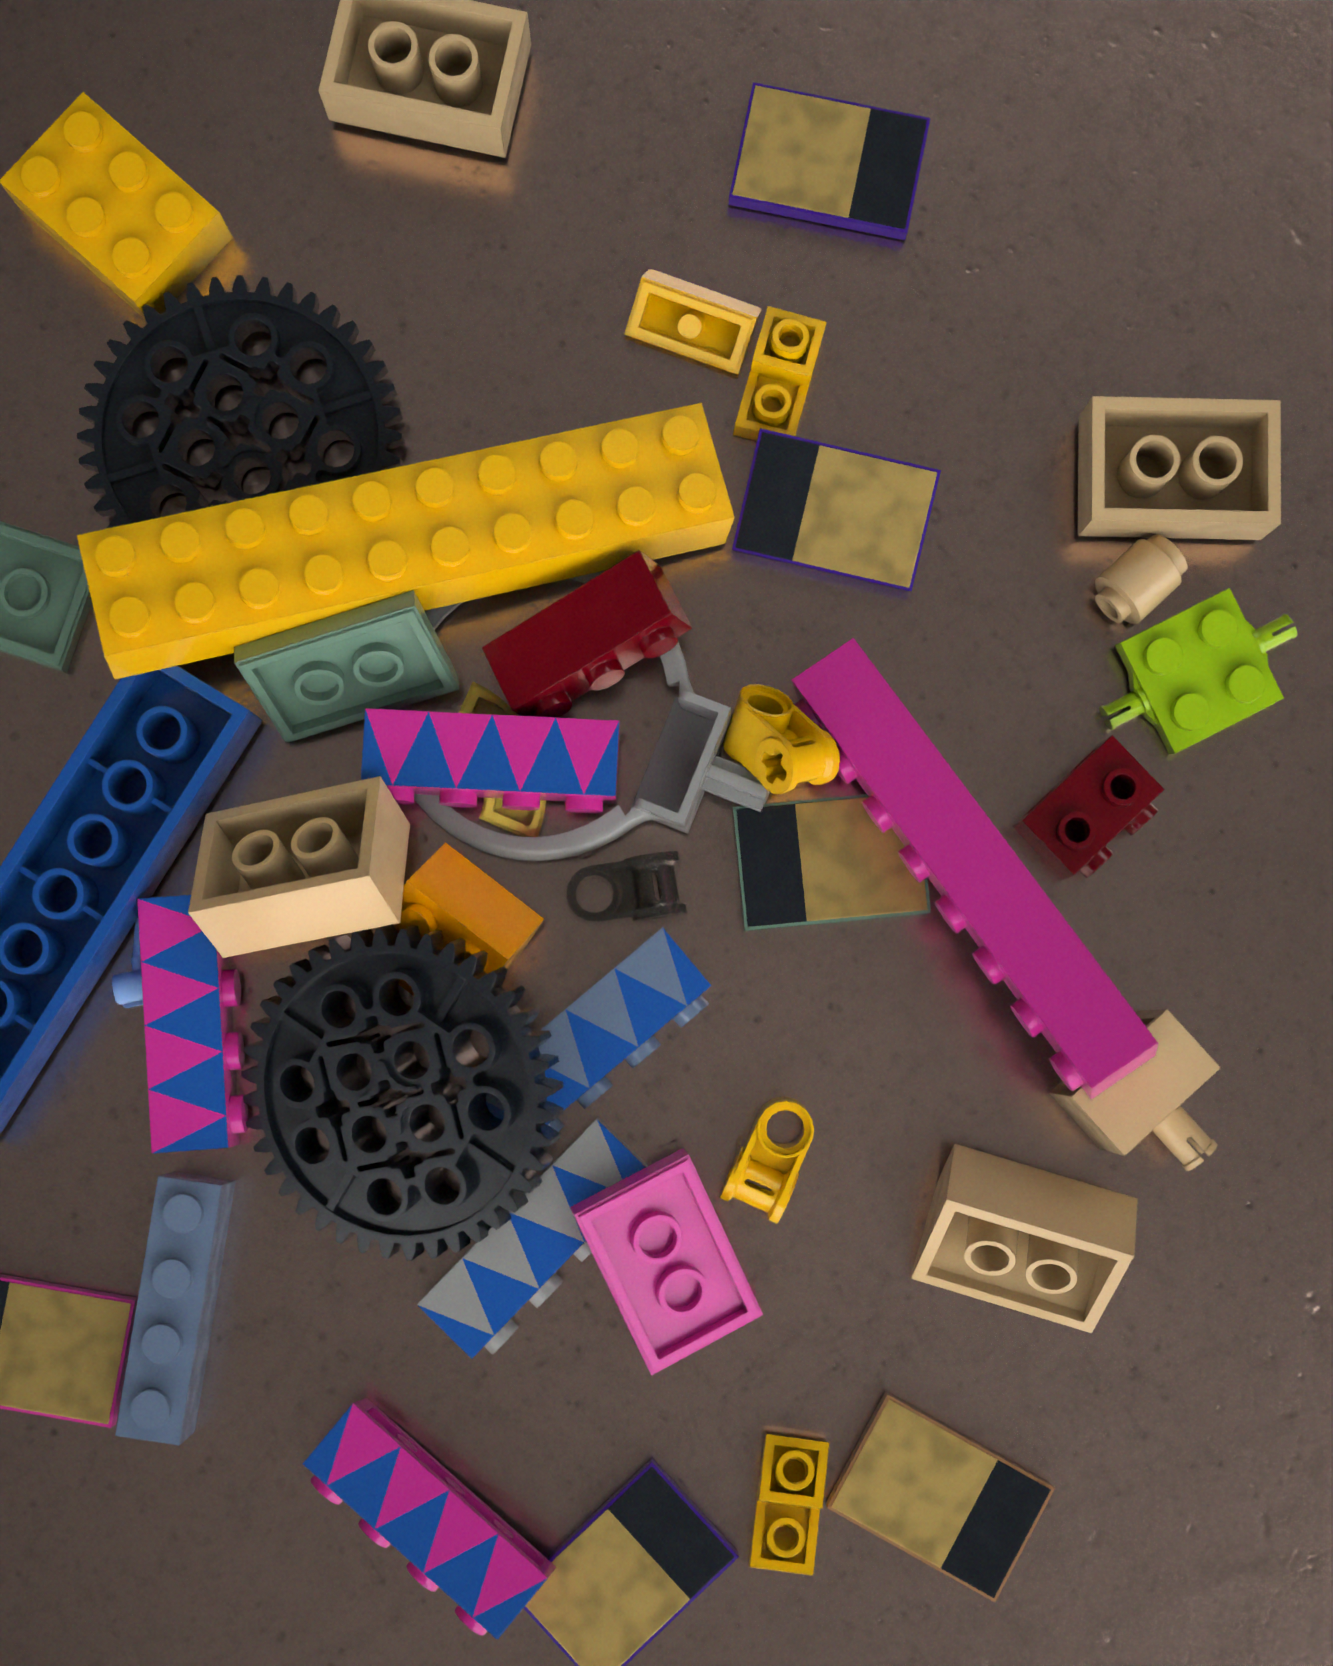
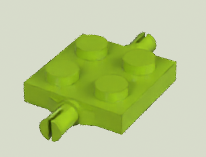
M1231 589L1222 590L1115 644L1128 671L1129 689L1131 692L1106 705L1100 706V714L1102 717H1105L1125 708L1124 711L1104 720L1110 730L1142 714L1156 728L1168 754H1176L1284 699L1268 666L1266 651L1291 638H1296V626L1272 635L1273 632L1293 623L1290 616L1284 613L1281 617L1255 629L1245 620Z

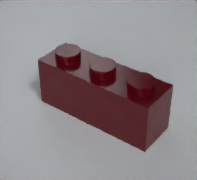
M638 550L482 647V650L513 712L521 716L559 718L572 708L573 700L590 690H602L620 681L625 675L624 670L643 658H655L670 651L678 643V637L691 630L692 626L661 566Z

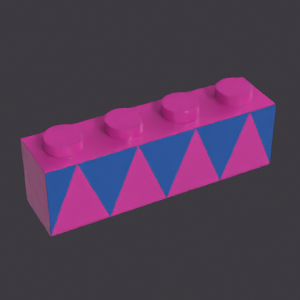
M365 708L361 780L381 776L397 804H414V794L440 795L439 804L450 807H477V797L503 798L502 808L512 810H539L540 800L565 801V811L602 813L603 803L616 804L620 723L618 720Z
M191 895L137 899L152 1154L229 1148L240 1145L239 1133H246L248 1130L246 1122L249 1120L248 1105L244 1103V1095H237L236 1070L243 1069L245 1063L244 1040L241 1032H233L232 1007L240 1006L241 1002L240 976L237 969H230L229 957L223 958L189 915Z
M368 1398L354 1402L303 1463L314 1474L310 1481L321 1495L334 1504L340 1505L344 1501L362 1517L358 1525L372 1541L384 1548L392 1544L410 1561L406 1568L412 1577L430 1591L435 1592L440 1588L458 1604L455 1608V1613L468 1628L481 1636H484L488 1631L498 1640L556 1568L554 1564Z

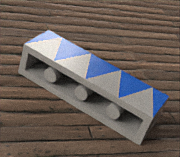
M598 1116L540 1176L542 1179L541 1185L531 1193L524 1192L528 1203L516 1213L509 1211L511 1220L498 1230L491 1227L488 1230L489 1235L482 1241L475 1243L417 1305L471 1359L483 1347L493 1355L518 1329L519 1326L511 1318L529 1300L538 1308L563 1282V1279L556 1271L572 1255L582 1262L591 1254L569 1207L648 1167V1165Z

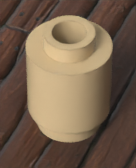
M1153 534L1148 540L1139 539L1095 579V586L1098 592L1095 596L1096 603L1102 612L1114 622L1121 623L1124 620L1131 624H1138L1181 584V575L1188 569L1187 561L1181 551L1162 535Z

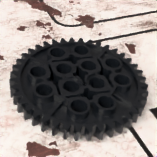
M243 275L236 276L232 292H226L218 277H212L209 295L203 296L193 282L187 283V302L180 304L177 298L168 291L164 293L166 312L161 315L149 305H144L142 309L148 324L141 328L137 324L126 320L123 326L131 338L129 343L126 345L109 339L107 342L108 347L117 357L115 362L96 360L94 363L96 369L106 378L104 384L86 383L84 389L98 401L97 406L79 408V414L85 420L94 424V428L77 433V439L82 444L95 450L78 458L79 464L87 470L98 472V474L92 476L84 483L85 488L92 494H106L94 506L98 514L102 517L116 515L106 529L160 518V503L166 496L172 493H181L186 496L187 505L184 512L207 508L208 500L192 483L172 473H177L203 487L205 485L216 487L221 480V487L235 502L403 466L401 458L388 452V449L404 445L405 438L401 432L387 428L403 420V415L400 408L383 406L397 396V392L392 383L376 384L384 378L388 370L384 361L367 363L376 351L373 343L368 339L354 344L360 331L353 320L337 328L341 314L335 305L329 306L318 315L320 301L313 292L307 294L297 304L296 290L293 284L287 282L280 290L278 296H274L273 287L268 277L261 278L255 292H250ZM264 331L271 334L270 346L262 354L250 356L242 352L243 342L251 333ZM178 357L187 359L188 367L181 379L171 383L160 380V371L166 361ZM316 358L327 363L326 373L321 380L311 384H305L297 380L298 368L308 359ZM278 372V378L289 393L283 390L278 392L270 389L265 397H263L262 390L250 375L258 379L260 377L271 379ZM228 385H237L243 388V397L237 407L227 411L215 408V397L220 389ZM193 401L200 410V414L196 419L186 416L181 422L179 416L174 412L175 407L179 403L189 406ZM149 411L159 414V424L153 434L143 438L133 436L132 426L138 415ZM286 412L298 416V427L291 436L277 439L269 435V426L275 416ZM221 429L231 434L236 432L242 435L249 430L262 448L254 444L249 446L244 443H240L236 448ZM199 439L213 440L215 451L209 462L199 466L187 463V452L194 442ZM336 440H346L354 445V453L350 461L339 467L325 464L323 455L328 445ZM304 453V459L311 467V471L307 475L297 472L293 479L289 480L290 473L284 467V462L287 458L297 461ZM258 466L266 467L270 470L271 478L263 491L256 494H248L242 491L241 481L247 470ZM212 500L208 507L226 504L230 502L224 500V502H221L219 500Z
M392 924L376 928L375 934L371 929L352 932L351 938L344 934L330 939L329 947L322 945L309 950V960L305 958L292 963L289 966L292 976L289 975L278 979L273 984L279 996H272L262 1000L260 1006L269 1017H264L251 1023L250 1028L263 1040L245 1046L244 1052L252 1059L258 1061V1065L241 1071L242 1078L257 1084V1090L243 1096L245 1104L259 1108V1114L246 1122V1126L251 1129L264 1130L266 1136L253 1148L255 1152L266 1153L272 1151L275 1157L265 1168L266 1175L283 1172L287 1177L278 1193L281 1196H285L298 1191L301 1197L295 1212L301 1215L315 1208L318 1211L315 1221L316 1230L320 1231L334 1222L337 1224V1243L342 1244L357 1234L359 1252L365 1253L379 1242L382 1257L385 1259H389L399 1252L401 1247L407 1260H414L424 1250L427 1251L431 1259L437 1258L448 1250V1246L456 1253L469 1245L471 1239L478 1243L489 1235L488 1230L491 1227L498 1230L511 1220L509 1211L516 1213L528 1203L524 1192L531 1193L542 1183V1179L535 1170L542 1171L553 1161V1157L542 1147L550 1146L559 1140L560 1133L545 1123L561 1116L564 1110L561 1106L547 1101L548 1096L563 1088L562 1081L545 1077V1071L558 1063L559 1057L551 1054H540L539 1046L544 1044L552 1035L548 1030L532 1032L529 1024L540 1013L538 1007L526 1008L520 1011L516 1005L521 1000L526 989L521 985L505 991L501 986L508 969L503 966L488 974L484 972L487 952L482 950L464 959V939L459 938L451 941L443 948L444 941L441 930L436 929L425 933L421 939L418 925L402 928L399 933H397ZM400 979L406 981L414 992L413 1007L407 1005L401 999L398 987ZM343 992L347 993L356 1005L355 1018L350 1017L344 1010L342 1005ZM423 1022L405 1028L393 1034V1037L387 1034L380 1035L378 1032L348 1038L375 1028L378 1024L381 1026L390 1025L391 1028ZM473 1029L480 1032L486 1038L489 1045L487 1057L480 1055L474 1049L471 1043ZM415 1042L421 1044L427 1050L430 1061L428 1069L421 1066L414 1056L413 1046ZM358 1054L363 1056L371 1067L370 1080L365 1078L358 1069ZM302 1067L311 1073L314 1079V1090L309 1089L304 1084L301 1077ZM452 1073L454 1077L464 1076L467 1087L463 1088L459 1084L452 1085L450 1074ZM390 1088L393 1090H403V1092L422 1088V1090L409 1097L405 1094L398 1095L397 1092L378 1096ZM487 1093L495 1095L501 1101L504 1107L503 1119L495 1117L489 1111L486 1105ZM336 1097L338 1100H348L350 1110L348 1107L339 1108ZM429 1105L436 1107L442 1113L445 1120L444 1131L437 1128L431 1122L428 1112ZM372 1117L379 1119L383 1123L387 1134L386 1141L380 1139L375 1134L372 1128ZM316 1128L320 1129L327 1136L329 1151L324 1150L318 1143ZM407 1147L411 1151H421L422 1154L437 1151L424 1159L423 1162L420 1157L410 1158L409 1155L394 1157L406 1150ZM444 1167L452 1170L457 1175L460 1182V1192L451 1189L447 1185L443 1175ZM387 1179L394 1181L402 1193V1202L395 1200L390 1195L387 1189Z

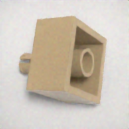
M1168 1009L1139 1010L1136 1014L1158 1042L1156 1056L1092 1100L1081 1086L1071 1091L1063 1081L1049 1094L1099 1149L1125 1156L1153 1131L1182 1163V1167L1186 1171H1190L1204 1162L1199 1154L1205 1153L1207 1156H1210L1218 1144L1201 1129L1181 1107V1104L1221 1067Z

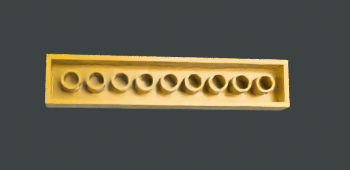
M702 403L79 534L77 539L104 657L114 679H120L232 654L236 646L414 590L424 611L605 571L638 550L652 560L722 545L726 543L735 517Z

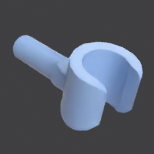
M138 918L135 921L131 958L132 971L113 975L112 977L115 1001L123 1005L124 1008L143 1005Z

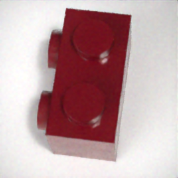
M1111 735L1099 743L1012 827L1063 880L1075 876L1078 872L1085 878H1088L1113 855V852L1107 846L1112 839L1123 829L1132 836L1158 812V809L1151 802L1165 789Z

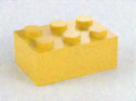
M84 92L76 98L0 179L2 187L25 214L144 319L142 309L144 305H149L161 315L166 310L164 293L169 291L177 298L187 288V283H191L233 239L225 221L216 208Z

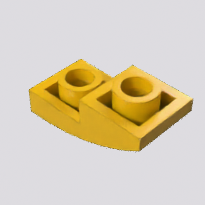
M767 307L752 359L749 377L734 425L733 435L757 441L761 428L796 436L827 322L778 308Z
M770 1434L765 1435L748 1567L810 1576L814 1574L820 1509L823 1508L829 1442Z

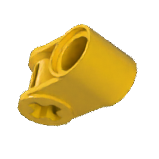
M750 684L741 689L723 741L724 750L731 758L741 763L772 794L788 793L798 783L809 782L812 785H822L835 778L840 764L839 750L835 740L827 731L816 725L793 704L786 694L778 689L761 684Z
M783 1096L773 1098L762 1106L744 1146L740 1147L719 1194L720 1199L728 1202L730 1199L735 1198L766 1212L769 1221L775 1224L779 1222L793 1193L799 1176V1169L814 1135L813 1120L803 1104L794 1098ZM787 1110L794 1112L801 1118L802 1129L795 1140L783 1144L772 1140L767 1134L766 1128L772 1115L778 1111ZM746 1179H750L772 1190H766L758 1185L746 1181Z

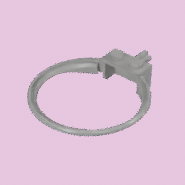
M604 571L569 579L587 583ZM464 602L426 610L425 613L434 630L454 609ZM678 642L674 648L661 655L660 658L664 666L667 685L679 686V696L675 697L631 809L626 815L618 805L602 817L568 832L542 837H519L486 829L468 820L452 807L440 805L439 795L414 794V800L443 830L467 845L499 857L526 861H546L578 856L598 849L646 821H656L688 834L705 791L760 813L770 792L743 765L719 756L732 717L731 707L693 692L687 665ZM407 706L395 710H407Z

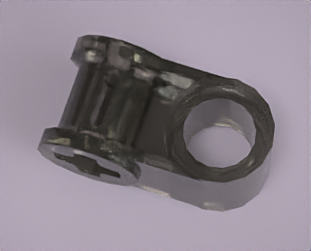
M679 851L639 855L626 858L623 861L590 865L579 869L571 877L567 885L566 903L569 912L576 920L588 925L626 920L634 922L687 914V904L680 902L674 866L680 861ZM652 873L656 875L660 900L655 898ZM589 879H599L605 882L612 894L611 904L605 910L597 913L584 910L576 899V890L581 883Z

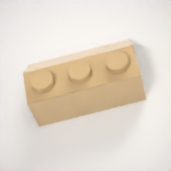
M954 1144L935 1188L913 1265L911 1279L1092 1333L1134 1258L1138 1198Z

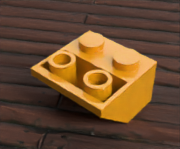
M445 842L406 881L403 889L400 923L393 925L397 933L402 928L418 925L421 939L425 933L436 929L441 930L444 941L443 948L451 941L459 938L464 939V959L482 950L488 953L484 972L488 974L503 966L509 970L540 927L544 918ZM400 979L399 985L414 996L411 986L406 981Z

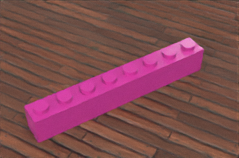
M852 638L793 678L792 683L798 698L794 705L821 729L827 731L836 742L840 757L839 776L846 784L855 779L869 796L862 801V805L874 824L882 833L892 828L905 847L900 849L898 854L909 872L919 883L929 878L942 896L934 903L947 924L956 934L965 928L976 942L979 949L974 951L972 955L989 981L996 985L1003 980L1017 998V1001L1011 1004L1010 1007L1023 1028L1032 1038L1042 1033L1050 1043L1056 1054L1050 1057L1049 1061L1064 1084L1071 1091L1081 1086L1092 1100L1156 1056L1158 1047L1156 1039L856 640Z

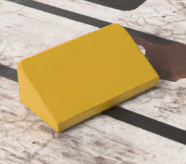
M648 269L641 277L624 334L738 375L762 309L665 273Z

